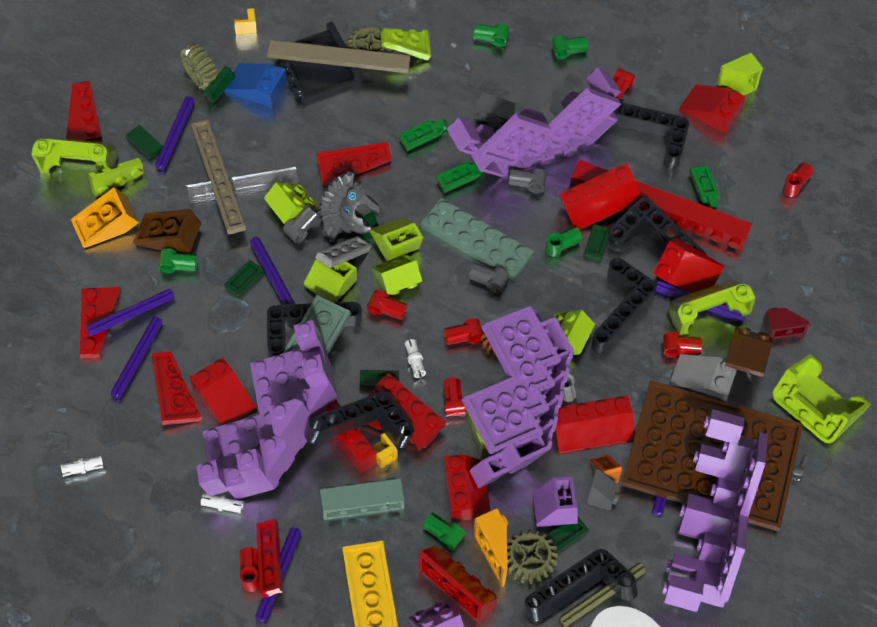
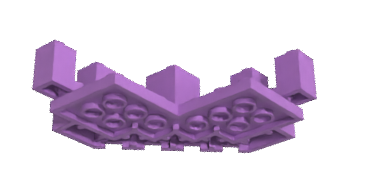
M597 67L585 79L590 88L587 87L580 93L572 91L567 94L561 102L564 110L557 114L550 123H548L542 112L527 107L520 114L515 113L501 128L496 130V133L492 127L483 124L474 128L470 120L461 117L455 119L447 128V131L459 151L471 154L480 171L504 177L509 175L508 171H511L512 168L522 170L532 166V162L538 160L544 162L554 158V154L563 151L566 154L576 150L578 145L594 143L618 121L613 111L621 105L620 101L615 98L621 91L609 72Z
M532 306L485 323L481 327L509 379L462 399L489 454L503 449L501 452L482 460L469 470L478 488L496 481L507 472L512 474L527 467L549 451L552 446L551 440L553 432L556 430L557 415L562 404L563 390L568 379L570 360L573 358L574 350L556 317L542 322L536 309L533 310Z
M313 320L294 325L296 340L300 349L250 363L259 415L203 431L207 463L197 465L196 468L199 485L209 496L229 491L238 500L275 489L284 471L287 472L295 460V455L307 442L304 433L309 420L312 417L325 413L330 403L334 402L337 398L331 362L324 351L321 333Z
M712 409L711 415L705 418L703 427L707 428L706 436L724 441L723 448L718 449L701 444L700 451H695L693 462L696 463L695 471L718 478L716 484H713L710 496H713L712 500L688 494L686 505L682 504L679 516L682 517L678 534L698 539L696 550L699 551L698 559L674 552L673 559H668L665 571L669 572V582L665 581L662 589V594H665L664 603L697 612L700 602L723 608L725 602L729 600L745 551L748 515L766 464L768 434L759 432L757 439L741 436L744 426L743 417Z

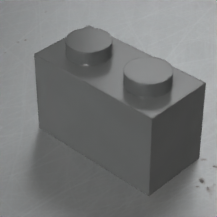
M482 92L474 107V119L501 128L515 114L516 103Z

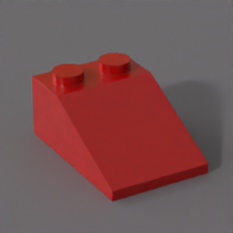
M696 84L679 110L727 133L742 111L746 96L729 88Z
M675 238L669 241L653 274L672 285L694 293L714 286L725 266L679 238Z
M223 357L190 376L193 391L220 426L242 420L257 411L256 406L237 375Z

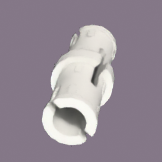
M410 339L412 346L409 344V340L404 343L408 353L407 359L412 366L414 377L420 378L418 371L421 372L422 377L426 374L422 363L423 356L419 353L417 341Z
M101 455L87 459L79 458L78 461L61 464L63 477L77 473L85 474L86 471L103 468Z
M203 493L202 497L204 498L201 499V506L217 508L221 512L226 510L241 514V508L243 509L244 501L229 499L225 495L219 497Z

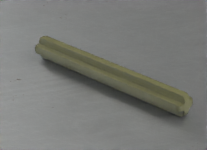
M637 563L628 570L637 579L645 573L646 569L641 563ZM606 584L561 615L560 622L564 627H567L614 595L615 592Z

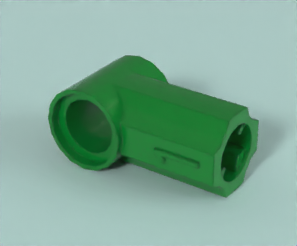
M502 23L495 26L475 24L473 39L491 41L493 45L503 47L507 43L510 29L506 24Z
M559 35L552 39L554 53L558 59L567 58L573 53L588 52V40L585 36L567 39L565 36Z
M572 227L561 233L549 234L545 246L546 254L556 257L561 254L562 250L582 242L580 230L577 227Z
M169 248L162 249L158 269L163 273H173L175 270L196 271L197 254L177 253Z
M434 512L429 514L423 523V528L439 538L441 544L449 550H454L466 535L464 529L458 524H450Z

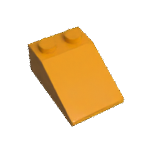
M115 187L71 219L84 248L125 234L139 223L127 196Z
M495 509L475 518L473 535L502 587L506 583L508 522L504 514H500L498 509Z

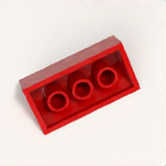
M627 163L559 194L573 227H577L579 230L633 206L642 198L636 180Z
M625 395L561 406L557 415L556 430L553 432L558 454L633 441L635 426L629 396Z
M434 545L419 553L418 570L477 622L480 623L496 607V594L490 588L486 589L481 585V581L475 575H470L466 572L465 567L460 562H455L451 559L450 554L444 548L440 549L437 545Z

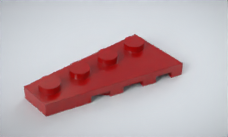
M90 80L72 84L67 139L103 141Z
M388 142L316 153L323 189L328 187L329 182H333L334 178H338L341 174H346L348 171L353 172L354 176L391 161Z
M120 287L82 288L79 354L81 359L101 357L108 329L90 336L87 333L86 326L113 314L117 305V298L120 296Z
M172 352L152 353L151 358L162 425L202 421V416L195 406L196 403L188 391V386L181 376V371Z
M389 373L375 385L377 393L386 392L392 396L412 424L414 434L411 439L418 451L446 426L444 419Z

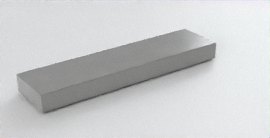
M356 236L317 252L315 258L331 268L369 252L372 246L359 236Z

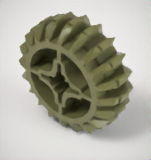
M365 25L364 29L359 27L357 31L353 30L352 35H349L347 40L348 49L393 53L394 51L382 46V30L380 26L374 28L372 25L371 28H367Z
M189 44L181 50L180 57L183 67L192 81L199 88L205 90L219 74L214 61L199 44Z
M529 529L527 534L521 530L519 536L513 534L512 540H507L508 575L514 573V580L520 577L521 583L529 580L531 585L533 580H536L539 584L541 578L547 580L548 574L552 575L554 573L553 568L557 567L556 560L558 559V554L555 553L557 550L556 546H552V539L546 540V534L539 536L538 530L535 534H531L532 531ZM540 549L545 553L547 561H544L542 556L539 555ZM514 552L517 553L518 557L521 559L520 565L514 559Z

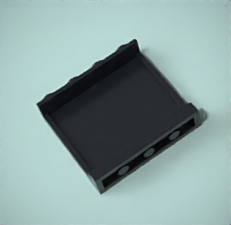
M333 21L326 23V31L294 41V43L347 48ZM279 59L280 67L286 69V78L289 85H293L296 98H300L302 103L361 83V72L356 67Z

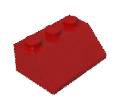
M465 454L444 456V474L451 522L475 519L491 511L487 485L478 488L469 471L482 460Z

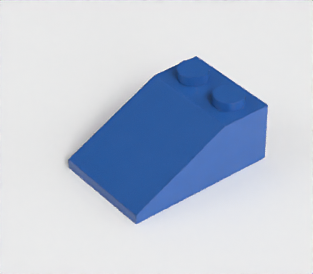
M239 63L233 72L235 79L224 92L272 108L287 83L286 69L270 63Z

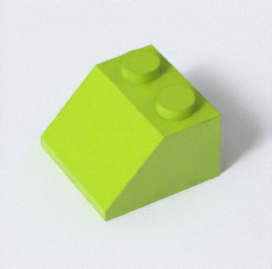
M406 254L371 266L372 272L382 291L389 295L398 294L401 289L406 287L407 289L414 288L418 285L417 283L422 282L417 261Z

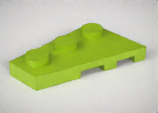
M384 28L381 31L382 46L424 60H429L431 57L428 30L416 32V30L410 29L407 32L401 29Z
M136 158L120 163L117 168L110 169L107 167L101 173L95 174V172H91L88 175L92 193L97 198L103 196L113 187H121L125 182L138 178L144 173L141 160Z

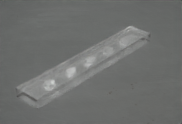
M296 167L229 178L235 196L268 191L275 182L299 184ZM210 181L187 185L190 204L216 200Z

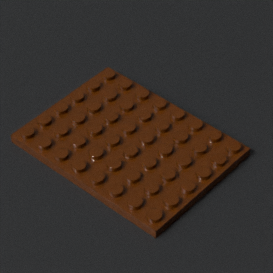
M650 380L622 486L686 504L688 494L712 500L713 496H710L713 484H716L718 477L695 471L696 463L693 462L695 451H700L701 444L722 449L724 441L706 436L707 428L703 427L705 418L711 415L712 409L743 417L744 426L741 436L757 439L759 432L768 434L766 464L748 515V523L779 532L803 424Z

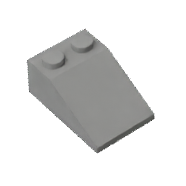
M680 354L669 385L726 402L737 369L725 366L726 359L721 357Z

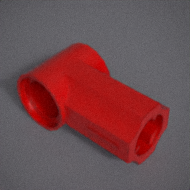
M621 68L617 69L613 80L621 91L615 97L619 101L625 91L631 88L635 74Z
M807 162L800 163L792 173L787 175L783 187L785 195L795 197L799 194L801 187L814 172L810 164Z
M374 290L366 308L374 315H381L383 313L402 320L407 310V303L390 298L384 291Z
M471 318L461 325L444 328L447 345L466 341L472 344L481 341V336L484 335L478 318Z
M676 332L665 333L663 335L664 355L667 357H677L680 354L701 355L702 339L701 337L680 336Z
M450 377L443 381L445 417L464 416L466 412L462 402L460 379Z
M244 547L240 550L239 576L242 588L247 592H254L259 588L257 549L252 547ZM249 577L254 578L252 581H246Z

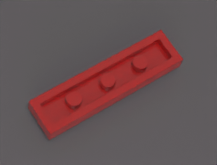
M275 518L256 524L259 592L263 598L282 592L278 521Z

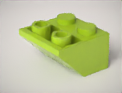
M752 53L741 55L737 59L721 65L716 87L729 88L742 95H746L757 90L763 67Z
M275 182L264 197L265 201L284 224L291 219H295L307 205L317 212L319 210L315 205V201L307 195L305 188L300 184Z
M403 217L369 231L386 261L419 249L423 240V236L416 224Z
M316 259L304 282V286L330 302H337L357 281V268L347 261L329 268Z
M583 310L555 313L551 318L556 317L574 350L573 355L580 354L595 323Z

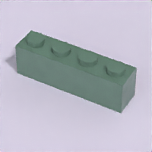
M388 478L378 482L367 481L364 484L349 483L341 487L328 486L320 489L324 520L404 509L401 479Z

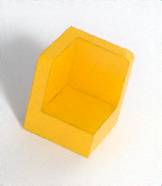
M254 8L247 9L248 18L234 20L236 35L257 33Z
M385 433L381 434V441L372 446V448L377 453V464L382 469L398 459V450Z

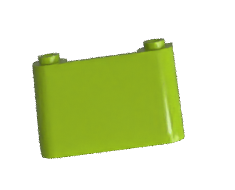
M52 137L37 140L33 145L31 155L40 173L50 174V169L53 166L61 165L62 158L90 160L96 162V170L102 171L107 167L110 169L115 168L117 150L112 143Z
M728 280L672 300L669 304L668 312L676 332L680 336L686 337L689 335L688 328L694 324L698 312L726 303L729 311L737 310L743 317L751 314L756 298L748 285L735 280Z
M809 354L786 370L773 390V398L825 443H832L871 404L858 395L851 397L848 402L818 378L822 371L821 363Z

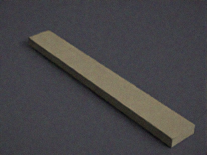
M270 40L267 52L268 58L401 73L409 72L411 60L410 55Z
M209 120L191 123V128L227 233L229 235L245 231L246 225Z

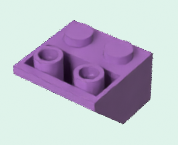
M573 476L552 478L533 492L537 527L578 524Z
M446 600L436 602L432 607L426 610H419L414 615L408 617L412 627H464L460 614Z

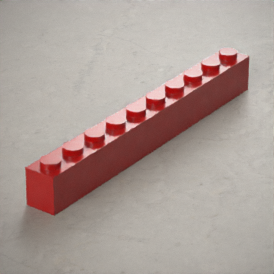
M579 160L571 175L570 187L573 188L609 170ZM636 181L642 198L650 199L681 229H686L694 232L696 235L729 245L734 249H743L752 223ZM642 204L639 207L643 212L648 211L650 208L647 204ZM655 217L656 219H659L663 222V219L661 217Z

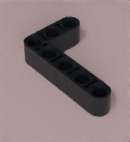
M620 102L621 105L613 111L618 118V121L613 125L669 138L664 156V164L669 168L679 166L689 128L688 119Z
M648 198L639 199L610 228L609 232L611 241L621 244L645 221L667 243L675 238H679L706 254L699 245ZM642 204H647L650 208L648 211L643 212L639 207ZM657 216L661 217L663 219V222L661 224H655L652 221L653 218ZM629 217H634L636 223L629 225L626 220ZM669 229H673L677 234L674 237H669L666 235V232ZM616 230H621L623 236L616 238L613 236V233Z
M617 257L609 262L607 276L630 294L593 333L591 346L598 353H603L609 349L652 302L657 285L651 278L625 260Z
M332 302L349 310L351 313H356V315H350L344 327L357 326L361 323L362 308L359 303ZM312 303L272 305L268 308L267 347L269 357L280 355L284 352L286 348V329H294V325L300 324Z
M379 392L312 417L308 422L304 437L308 442L315 444L377 420L391 442L398 448H405L414 434V428L392 396L386 392Z
M595 550L528 595L525 599L528 617L535 622L543 620L600 580L605 582L623 600H633L638 595L635 576L607 550Z

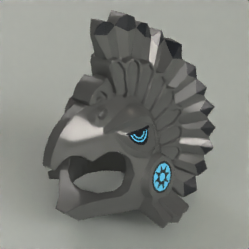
M350 171L346 174H341L338 178H334L333 182H329L328 188L324 189L322 201L319 203L320 209L318 213L320 217L318 219L322 221L320 225L323 229L322 233L324 237H328L331 243L335 242L337 235L342 230L346 233L354 231L361 234L371 231L372 228L366 227L367 223L362 218L370 212L381 214V208L378 206V203L369 195H365L364 189L360 186L362 181L354 182V173Z

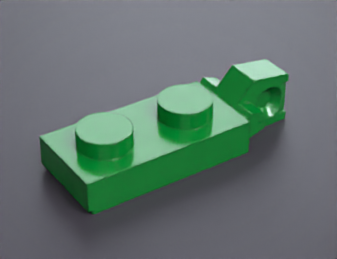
M445 118L436 122L431 120L425 121L398 135L399 140L406 150L409 151L439 137L442 132L447 130L448 122Z
M467 161L437 175L436 181L444 193L477 179L483 172L479 170L476 163L473 164Z
M708 165L690 168L689 173L700 200L703 204L706 203L707 207L717 210L719 191Z

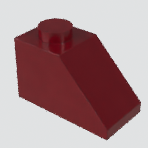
M771 308L766 310L763 319L767 334L773 339L806 334L810 325L808 320L787 308Z

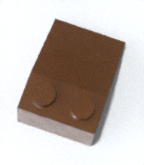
M191 209L145 213L133 243L134 245L156 250L169 248L177 253H187L192 249L201 226V221Z
M735 327L725 366L764 377L773 338L764 332H752L747 327Z

